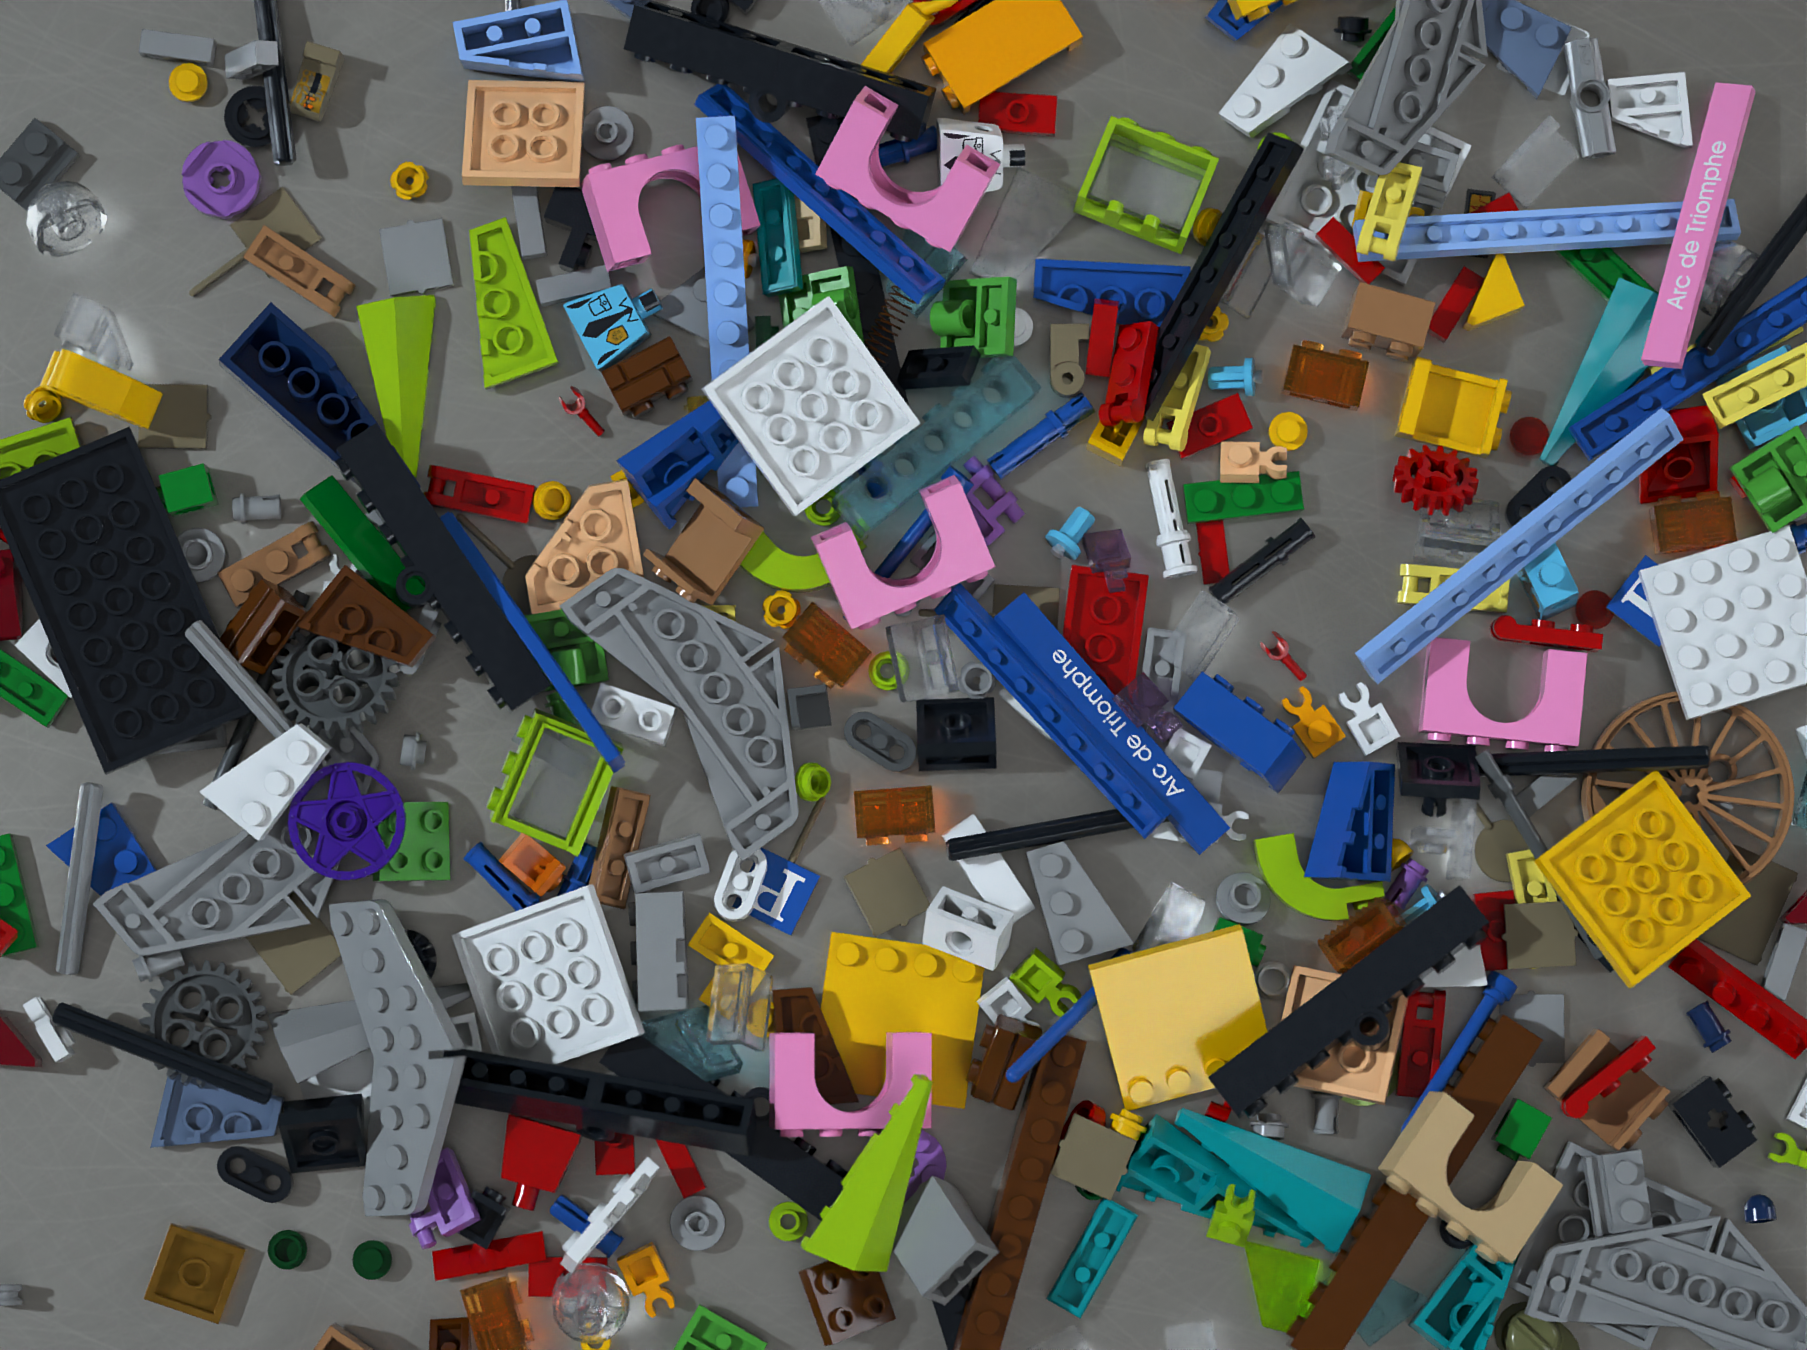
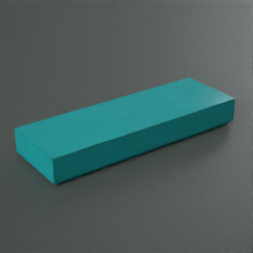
M777 178L753 183L754 205L760 221V226L757 228L762 293L769 298L803 290L794 193Z
M1102 1198L1046 1299L1081 1319L1138 1215L1112 1200Z

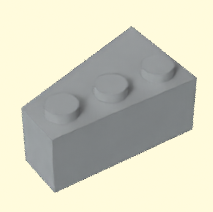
M1064 841L1025 853L1057 966L1134 944Z
M684 892L635 894V902H629L628 908L630 926H636V941L630 942L631 965H637L638 980L632 981V996L635 1004H638V1012L688 1010L690 1007Z

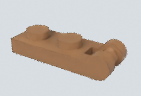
M265 225L243 256L246 261L333 318L341 310L339 304L346 294L350 295L356 287L354 283ZM323 279L333 285L326 297L316 291Z
M314 521L298 527L288 535L217 573L236 608L241 607L245 603L250 591L256 587L262 578L279 586L332 556L327 545L322 546L316 534L319 530ZM303 542L308 554L299 559L293 547Z

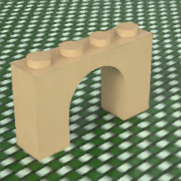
M1429 1091L1378 1167V1170L1388 1177L1386 1183L1394 1190L1404 1195L1408 1192L1418 1200L1416 1206L1421 1211L1433 1218H1436L1438 1215L1448 1224L1445 1228L1448 1232L1460 1240L1466 1241V1239H1469L1478 1246L1475 1252L1483 1259L1492 1264H1495L1497 1261L1513 1263L1563 1187V1184L1535 1162L1517 1161L1497 1193L1489 1202L1474 1209H1469L1462 1205L1449 1188L1446 1167L1452 1149L1475 1115L1445 1092Z

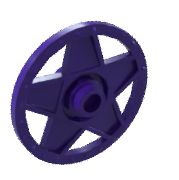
M354 762L331 764L313 773L294 796L288 815L289 835L296 853L307 866L317 873L337 880L365 878L385 867L399 850L406 829L404 803L394 784L376 769ZM353 771L373 777L387 791L362 795ZM331 775L327 800L303 801L304 797L316 783ZM396 811V831L387 849L376 827ZM298 823L320 833L313 858L302 844ZM350 851L371 864L368 867L354 871L332 870Z

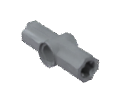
M1583 38L1565 43L1563 47L1572 95L1570 106L1575 113L1582 159H1596L1616 153L1608 104L1610 92L1604 80L1598 38ZM1585 90L1595 92L1599 98V105L1595 107L1586 106L1580 98L1581 92Z

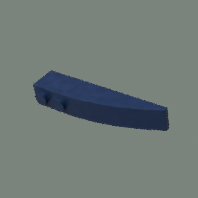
M272 302L218 359L219 365L336 468L337 466L334 461L339 459L336 448L377 423L358 397L352 385L338 368L332 356ZM391 445L397 453V455L399 456V458L401 459V461L403 462V464L405 465V467L407 468V470L409 471V473L411 474V476L413 477V479L415 480V482L417 483V485L419 486V488H421L420 484L418 483L414 475L411 473L405 462L402 460L394 446Z

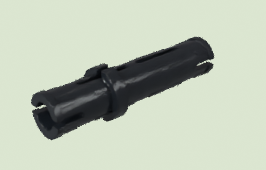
M1299 518L1296 523L1276 538L1269 537L1265 540L1266 545L1238 565L1216 584L1208 588L1209 592L1218 604L1224 608L1227 603L1256 583V581L1281 563L1284 566L1288 563L1290 555L1315 538L1314 533L1306 522ZM1288 541H1291V542L1288 543L1286 546H1284V547L1281 548L1279 551H1277L1280 547H1282V546H1283L1284 544H1286ZM1274 552H1276V553H1275L1273 556H1271L1269 559L1265 560V559H1266L1267 557H1269L1271 554H1273ZM1259 565L1256 569H1254L1252 572H1250L1248 575L1242 578L1235 585H1232L1238 579H1240L1242 576H1244L1246 573L1252 570L1255 566Z

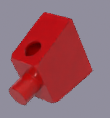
M509 1114L501 1178L517 1183L511 1205L534 1211L540 1189L552 1193L557 1192L583 1136L575 1131Z

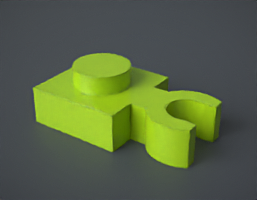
M1037 947L1011 972L1009 977L1011 982L1037 1004L1046 997L1050 1001L1052 1011L1060 1017L1068 1011V1007L1061 1002L1060 998H1068L1074 1004L1081 998V993L1075 986L1061 983L1065 972Z
M1230 1184L1226 1189L1224 1201L1217 1200L1208 1225L1206 1237L1244 1247L1254 1221L1255 1210H1253L1256 1192L1255 1190H1250L1247 1197L1239 1198L1234 1194L1235 1185Z

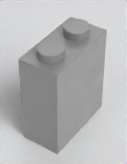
M932 1175L903 1204L892 1250L920 1294L925 1298L946 1305L999 1251L957 1187L952 1183Z

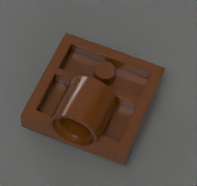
M829 1260L799 1271L825 1346L833 1345L896 1319L880 1272L853 1271Z

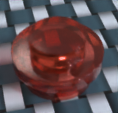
M1523 417L1512 426L1509 435L1510 443L1518 453L1525 456H1533L1544 449L1549 438V432L1546 425L1540 419Z
M1598 590L1584 593L1579 597L1575 605L1577 620L1580 624L1594 626V630L1605 627L1614 616L1611 611L1605 608L1611 598L1606 593Z

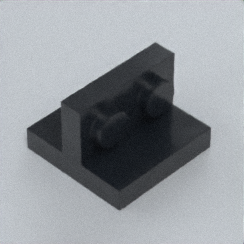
M994 697L916 700L919 771L997 768Z
M362 1093L284 1102V1113H279L278 1126L291 1174L366 1166L367 1143L364 1135V1101Z

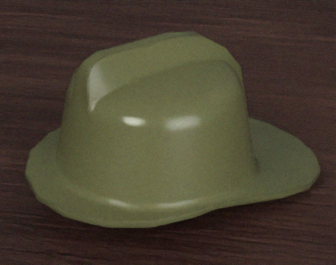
M1528 1302L1512 1304L1502 1311L1496 1321L1494 1335L1500 1350H1580L1578 1341L1561 1322L1543 1321L1524 1314Z

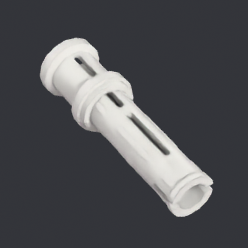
M1170 459L1148 462L1145 464L1148 472L1160 531L1156 544L1157 547L1162 549L1166 569L1163 572V578L1174 579L1195 574L1198 570L1196 565H1192L1188 545L1191 536L1187 530H1183L1171 473Z

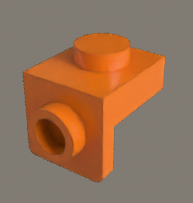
M523 833L520 834L498 860L540 897L546 892H552L563 879L562 873L566 869L565 865L539 843Z

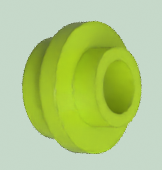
M832 489L807 507L805 514L816 525H831L842 514V499ZM821 500H827L831 504V510L826 514H821L816 510V505Z
M890 651L881 652L869 664V678L879 689L886 691L897 689L904 683L907 677V665L899 654ZM891 664L894 666L896 672L892 678H884L881 675L880 669L883 665Z
M804 763L799 767L795 776L796 792L804 801L813 802L824 797L829 792L831 786L829 772L817 763Z
M794 1202L778 1204L769 1216L771 1232L783 1241H794L800 1238L808 1226L806 1211ZM791 1214L795 1217L796 1225L792 1229H785L781 1225L783 1215Z

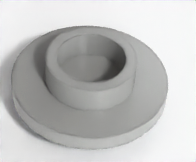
M602 106L590 111L583 119L582 145L591 156L605 161L614 160L623 156L630 149L634 139V128L625 112L616 107Z
M192 528L182 532L177 537L196 582L208 581L221 571L225 562V548L216 534L204 528Z
M1240 872L1229 875L1221 882L1216 892V904L1220 913L1228 921L1240 924L1241 926L1258 923L1265 917L1270 908L1271 897L1267 886L1260 878L1250 873Z
M695 1195L683 1199L675 1206L670 1217V1229L674 1239L684 1248L693 1251L706 1250L715 1245L721 1238L725 1228V1218L720 1206L714 1200L705 1196Z

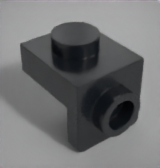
M486 1186L484 1191L478 1188L474 1189L470 1196L474 1200L481 1220L457 1233L488 1249L511 1207L504 1204L506 1196Z

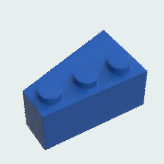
M1202 671L1174 706V710L1185 722L1213 744L1224 749L1239 760V764L1248 771L1251 769L1266 780L1269 784L1268 787L1279 794L1307 758L1292 738L1295 731L1278 718L1272 723L1262 716L1265 711L1264 708L1250 697L1246 696L1242 701L1232 694L1235 689L1234 686L1220 675L1216 674L1212 679Z
M1370 761L1333 763L1304 877L1346 881L1391 882L1395 764Z

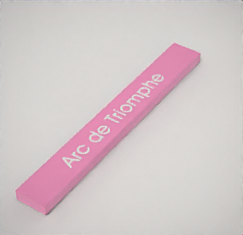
M1715 83L1641 357L1644 365L1682 369L1755 96V90L1752 85Z

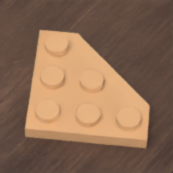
M628 479L589 485L526 572L525 579L532 614L561 610L559 607L561 604L614 568H623L644 578Z

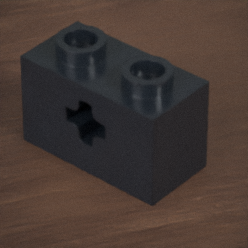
M1703 1076L1669 1101L1668 1106L1710 1164L1715 1168H1721L1757 1141L1752 1134L1756 1127L1743 1110H1740L1738 1113L1728 1101L1733 1096L1719 1078L1713 1081L1711 1076ZM1709 1111L1722 1113L1723 1116L1719 1119L1722 1127H1708L1707 1123L1711 1120L1708 1114Z

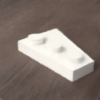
M1289 23L1221 109L1219 115L1224 121L1252 139L1289 113L1291 106L1309 94L1312 97L1323 89L1322 85L1337 74L1342 76L1352 69L1349 61Z
M296 724L199 792L258 841L264 840L290 805L294 796L331 750V747L304 724Z
M647 1157L631 1176L627 1173L612 1190L615 1196L607 1205L601 1202L590 1214L587 1220L591 1224L582 1234L576 1230L563 1245L562 1249L566 1251V1254L560 1264L571 1274L648 1188L659 1169V1166Z

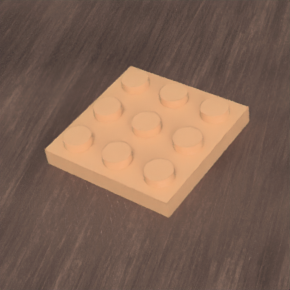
M468 80L462 165L463 185L580 187L585 99L584 82Z
M1294 965L1282 1020L1340 977L1341 974ZM1402 994L1391 1003L1394 1009L1386 1015L1390 1026V1037L1383 1047L1378 1050L1367 1051L1358 1047L1354 1041L1346 1046L1339 1042L1328 1051L1331 1057L1313 1071L1308 1066L1296 1075L1299 1082L1294 1086L1385 1105L1408 998L1406 999ZM1373 1021L1365 1022L1361 1027V1033L1365 1036H1373L1379 1030V1025Z

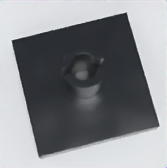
M1398 742L1396 758L1400 796L1424 797L1421 811L1430 817H1433L1434 803L1435 807H1437V817L1446 814L1447 798L1479 800L1481 783L1478 762L1475 758L1477 756L1476 746Z

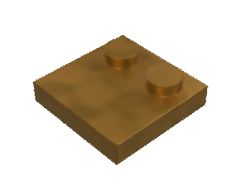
M170 1223L144 1299L219 1324L245 1253V1248Z

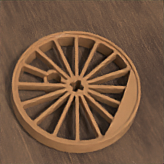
M1677 692L1664 693L1647 698L1623 711L1604 729L1592 750L1615 749L1610 746V742L1625 725H1629L1647 748L1656 747L1637 724L1635 718L1658 707L1661 709L1671 747L1679 746L1667 706L1681 704ZM1737 705L1721 710L1729 714L1730 717L1710 750L1711 763L1721 762L1728 769L1729 774L1725 782L1718 783L1713 781L1708 774V768L1698 769L1696 777L1695 769H1689L1688 775L1685 769L1679 770L1680 777L1674 770H1665L1674 782L1664 776L1662 777L1678 798L1683 794L1680 789L1682 785L1685 784L1688 788L1695 785L1698 788L1699 792L1695 796L1698 802L1693 805L1690 801H1687L1683 805L1702 829L1698 813L1701 815L1743 869V872L1737 877L1743 885H1746L1769 865L1787 835L1794 809V783L1789 761L1777 737L1757 715L1746 707ZM1701 717L1694 718L1691 746H1698ZM1735 719L1745 724L1758 737L1732 758L1725 754H1716ZM1763 743L1771 756L1775 769L1736 779V762ZM1640 771V772L1644 773L1645 775H1648V774H1649L1650 772H1652V771ZM1583 773L1581 804L1584 821H1587L1607 806L1595 788L1596 786L1628 790L1635 784L1597 779V773ZM1778 775L1780 803L1709 794V792H1717L1728 787ZM1708 801L1779 810V817L1772 838ZM1704 808L1767 843L1763 853L1751 866L1745 861Z

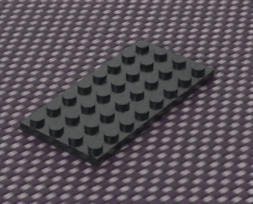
M130 426L0 480V527L106 775L252 714L247 705L185 636L186 630L193 623L201 620L221 642Z

